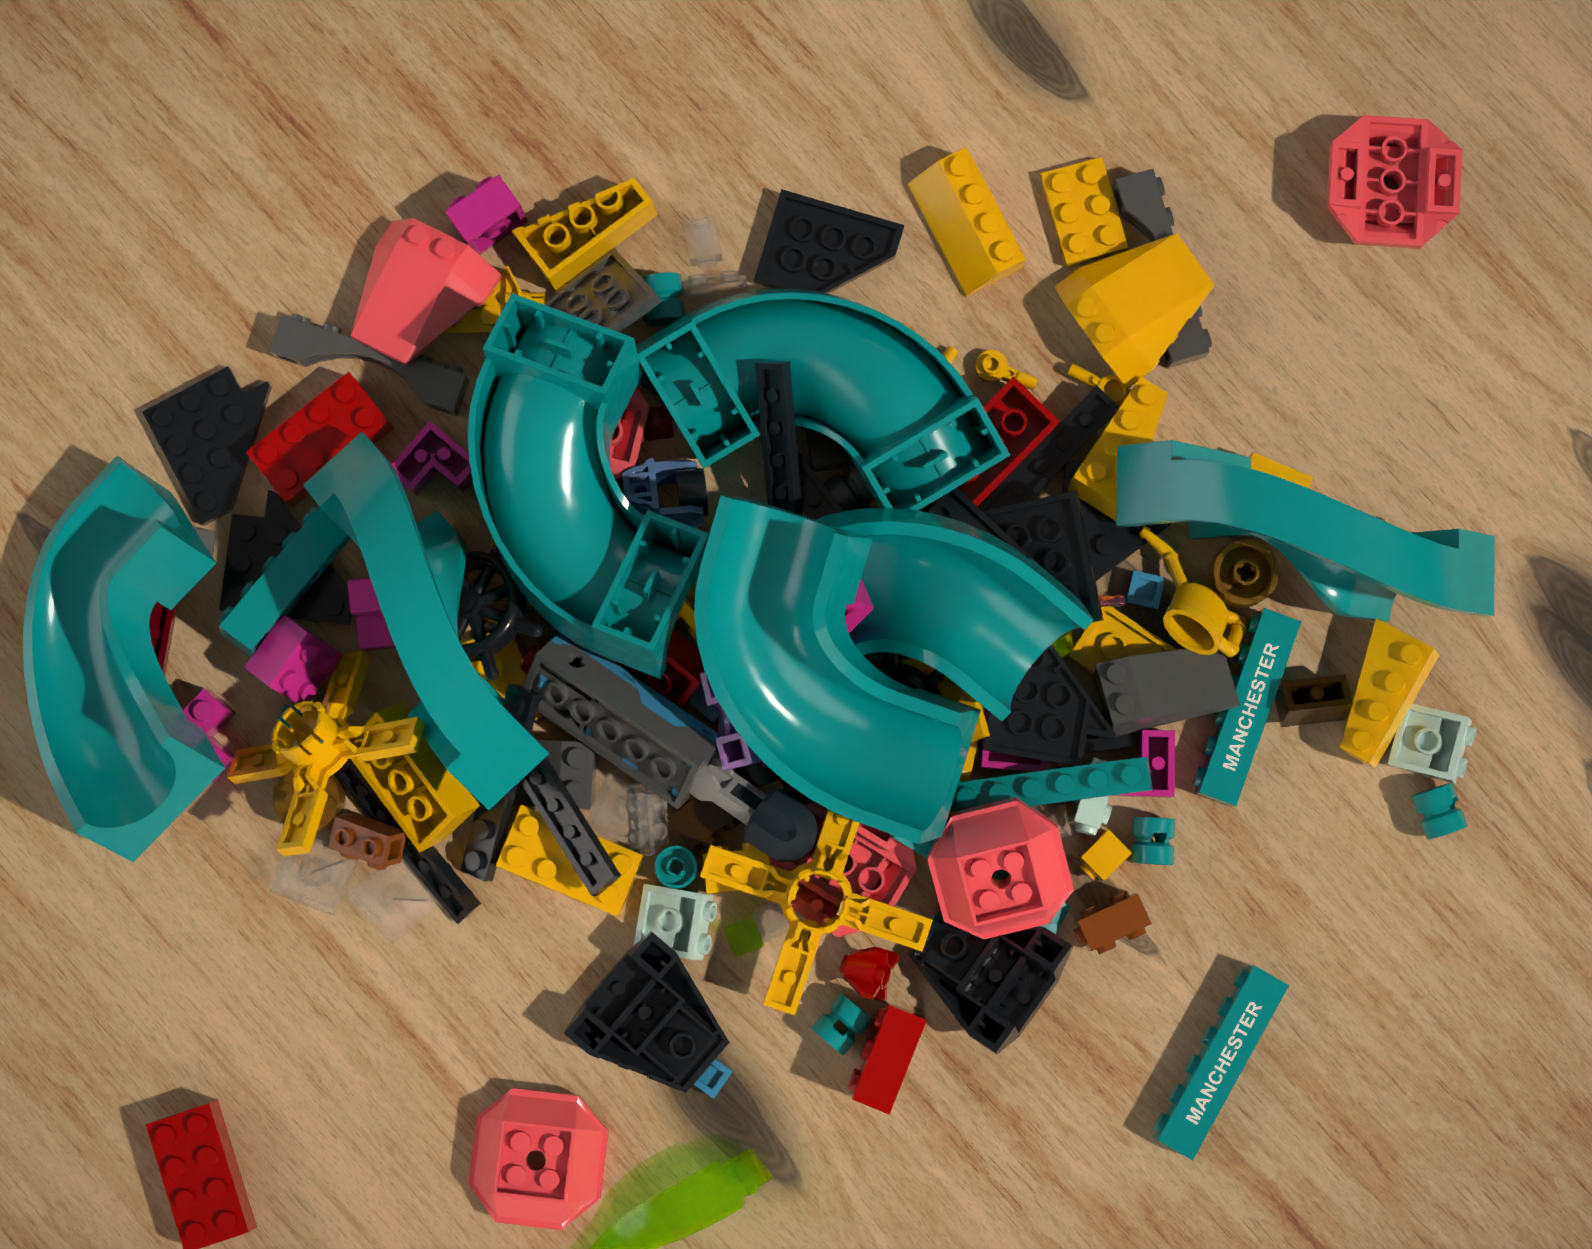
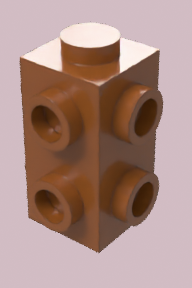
M356 812L334 816V821L329 831L330 841L328 848L339 851L340 856L344 858L368 862L367 866L377 870H385L388 866L401 863L407 836L402 829Z
M1125 890L1110 897L1111 904L1099 909L1098 904L1081 910L1079 912L1081 918L1074 920L1077 928L1073 929L1080 947L1086 946L1088 951L1097 950L1098 954H1102L1115 948V941L1127 936L1128 940H1132L1147 933L1144 927L1152 923L1138 893L1129 895L1128 891Z

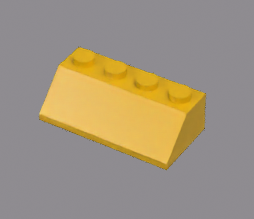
M967 146L938 160L908 183L915 201L966 297L1024 267L1026 258Z

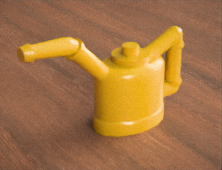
M1143 526L1138 532L1139 535L1162 556V560L1166 563L1176 586L1170 606H1168L1163 617L1164 626L1169 635L1178 644L1197 654L1211 655L1220 650L1226 656L1233 657L1239 652V644L1247 630V619L1228 610L1223 600L1213 589L1198 583L1188 582L1178 560L1177 552H1174L1166 542L1151 532L1150 528ZM1227 624L1231 625L1228 639L1223 637Z

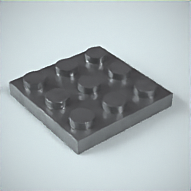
M612 248L545 299L546 306L619 333L624 332L626 328L661 303L655 291L615 248Z

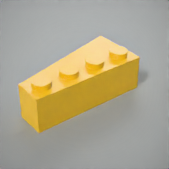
M631 178L595 194V197L582 203L578 201L567 206L568 209L552 216L548 214L537 219L538 222L524 228L521 226L511 231L520 246L554 290L557 291L612 248L655 218L658 213L651 198L636 179Z
M1140 376L1073 476L1067 491L1076 490L1081 500L1116 521L1118 446L1153 442L1168 393Z
M1376 618L1340 746L1345 753L1374 769L1376 768L1439 657V653L1434 647Z

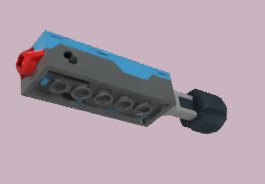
M561 632L547 644L531 646L521 658L520 667L527 676L523 687L541 694L537 710L539 713L676 809H679L691 795L700 801L714 802L746 825L742 833L743 838L747 842L780 862H794L805 856L813 848L818 830L813 813L781 788H773L767 795L736 774L733 769L723 771L715 739L722 736L611 659L576 644Z

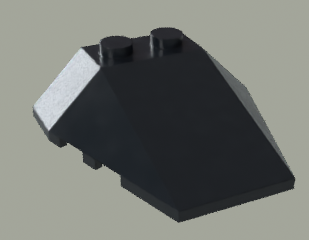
M940 909L933 918L923 951L912 948L908 955L969 1037L997 1055L1020 1037L1054 989L1070 956L1073 945L1041 926L982 939L944 922Z
M652 931L622 956L584 1000L564 1031V1034L587 1054L614 1063L626 1070L629 1069L647 1076L651 1080L687 1093L730 1043L676 951Z

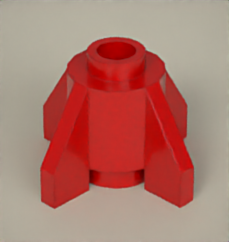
M879 947L854 949L850 954H846L843 957L840 972L843 973L844 981L848 982L861 997L885 1003L887 1000L886 986L891 976V970L899 960V954Z

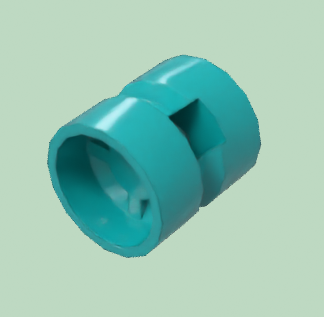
M663 272L642 277L661 300V303L644 315L645 325L654 327L669 326L685 316L684 301L678 299L680 293H682L680 274Z
M1452 782L1411 796L1416 812L1424 816L1421 825L1427 840L1468 827L1462 809L1455 807L1458 797Z
M1133 817L1132 836L1137 840L1131 845V863L1174 865V847L1170 844V840L1175 837L1176 819ZM1153 833H1154L1155 843L1151 842V838H1152V836H1153Z
M670 846L662 850L655 862V873L658 880L665 886L673 889L684 888L690 885L696 879L699 872V862L696 855L688 848L682 846Z
M840 992L829 1005L831 1012L829 1014L823 1013L811 1028L844 1056L855 1043L854 1035L856 1033L862 1034L872 1023L873 1019L845 994ZM838 1019L847 1026L842 1033L833 1026Z

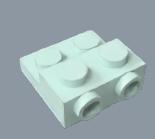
M1412 704L1396 731L1387 764L1391 767L1422 774L1425 777L1456 784L1457 777L1463 778L1465 775L1468 759L1463 758L1465 746H1472L1474 742L1476 727L1471 726L1472 720L1467 716Z
M1093 757L1087 759L1085 765L1106 761ZM1109 797L1074 801L1067 822L1075 824L1074 831L1096 836L1100 826L1106 825L1112 810V806L1107 804Z
M644 884L634 945L652 931L676 951L679 958L703 960L704 954L707 955L712 945V938L710 935H707L709 921H714L717 914V904L712 902L713 895Z

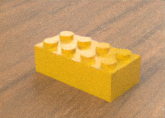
M401 701L377 711L364 726L409 718L407 714L410 713V710ZM423 736L416 753L365 762L359 757L351 759L419 853L444 841L480 806L473 795L444 767Z
M521 805L496 867L618 917L621 916L645 855L596 835L621 874V877L599 896H591L539 811Z

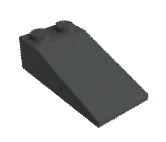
M1188 649L1127 656L1096 664V684L1107 722L1116 733V736L1240 707L1226 656L1220 650L1211 655H1202Z

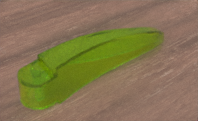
M749 1148L738 1156L733 1157L723 1166L719 1159H716L681 1182L622 1215L602 1233L590 1249H657L701 1231L741 1209L745 1205L743 1198L758 1192V1188L774 1176L753 1148Z

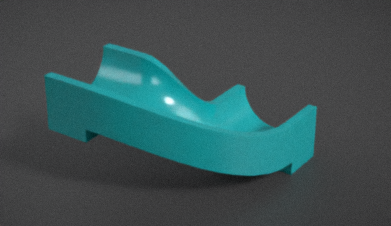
M768 289L736 294L709 303L685 315L636 345L642 368L703 469L760 435L761 427L755 362L761 360L790 361L795 426L815 430L838 442L850 456L879 508L919 511L1010 456L978 397L973 395L961 375L936 348L899 321L864 304L837 295L799 289Z
M511 293L483 347L486 359L475 383L469 412V463L474 490L484 520L502 562L518 589L534 609L556 630L576 644L598 655L662 679L667 668L666 658L671 634L681 607L690 589L698 579L709 533L647 510L646 515L641 514L621 492L611 471L610 446L612 436L642 376L635 340L628 335Z
M361 431L303 486L321 509L360 547L394 645L414 689L421 699V702L407 715L409 718L418 717L425 723L422 736L441 763L472 795L490 810L549 753L504 708V698L473 667L459 641L458 611L467 551L464 539L437 510L427 518L418 522L415 521L410 503L395 469L373 442Z
M1174 440L1118 446L1116 526L1130 527L1187 522L1189 539L1202 540L1249 535L1259 537L1279 550L1324 604L1334 613L1343 617L1375 621L1377 618L1383 622H1390L1391 608L1397 594L1442 610L1482 617L1494 616L1495 536L1463 529L1410 533L1314 490L1274 475L1251 469V457Z
M116 456L65 510L42 546L33 569L27 594L23 630V659L28 706L39 752L55 793L75 832L134 862L225 769L203 729L188 720L178 703L157 660L149 630L150 614L156 602L172 610L216 564V561L172 492L119 456Z
M721 495L700 565L695 590L694 618L697 644L704 671L714 695L728 720L745 743L770 769L803 795L825 808L856 822L917 844L942 837L981 709L920 688L912 689L893 680L873 666L853 643L847 630L845 611L847 604L854 603L873 538L750 498Z
M895 508L855 509L815 519L873 538L861 580L864 582L874 609L849 633L861 654L890 652L919 660L951 679L1000 721H1003L1011 713L1010 706L1015 690L1036 659L1063 634L1075 628H1083L1085 630L1094 620L1081 600L1032 558L1028 559L1011 545L990 533L964 522L938 514Z

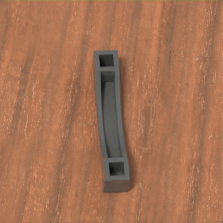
M1154 169L1115 180L1112 188L1123 219L1135 226L1149 242L1173 235L1171 226H1174L1173 214L1170 207L1165 208L1162 196L1165 195L1164 185L1161 177L1155 176ZM1201 305L1180 330L1179 336L1174 343L1170 344L1163 355L1167 368L1203 359L1209 353L1212 342L1208 330L1202 329L1199 319V317H1202Z
M293 313L291 318L281 315L269 352L275 358L303 367L334 359H359L373 362L392 370L406 380L415 389L427 407L458 416L470 381L466 374H463V368L450 363H445L444 367L432 364L433 359L422 354L405 366L351 337L341 334L342 330L338 327L323 323L321 328L310 324L311 319Z

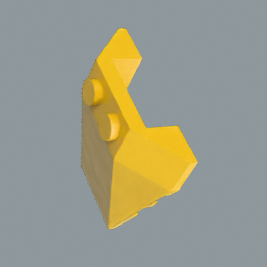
M1176 233L1079 267L1054 286V288L1100 355L1128 389L1138 381L1140 376L1144 377L1155 369L1160 362L1159 359L1169 345L1174 343L1179 336L1180 330L1188 319L1192 318L1215 284Z

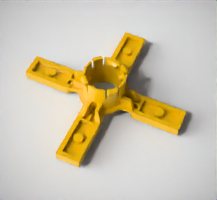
M364 650L343 654V657L332 672L323 703L319 701L316 703L313 701H303L295 704V708L303 714L302 716L292 707L285 710L281 717L290 725V728L278 720L273 729L272 744L239 749L235 752L227 776L234 784L285 776L293 770L294 794L276 850L284 857L311 852L328 798V793L325 791L328 778L340 770L348 759L359 757L365 762L416 753L418 751L425 723L418 717L369 726H350L346 722L347 717L355 711L371 659Z
M829 809L811 862L799 865L792 872L710 845L700 874L702 878L781 904L783 915L789 921L790 926L763 1005L794 1016L822 934L833 932L839 926L844 925L923 951L933 921L931 918L852 893L850 882L843 874L859 822ZM813 873L828 880L832 878L836 880L840 885L843 895L836 916L832 919L826 918L825 922L816 924V921H810L804 917L803 919L798 918L791 906V900H795L799 886H797L798 881L804 879L805 882H808L810 875H813Z

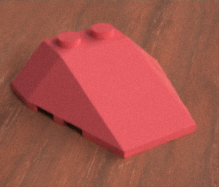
M414 218L392 221L375 247L351 332V338L407 366L437 342V337L450 326L454 328L458 325L466 313L474 307L479 308L484 304L502 278V275L474 249L460 240Z

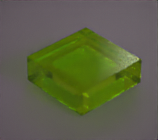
M754 915L723 927L734 958L765 946Z

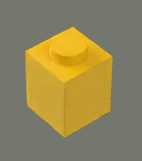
M1109 829L1104 830L1077 857L1082 862L1079 868L1092 881L1096 877L1100 881H1105L1132 852Z

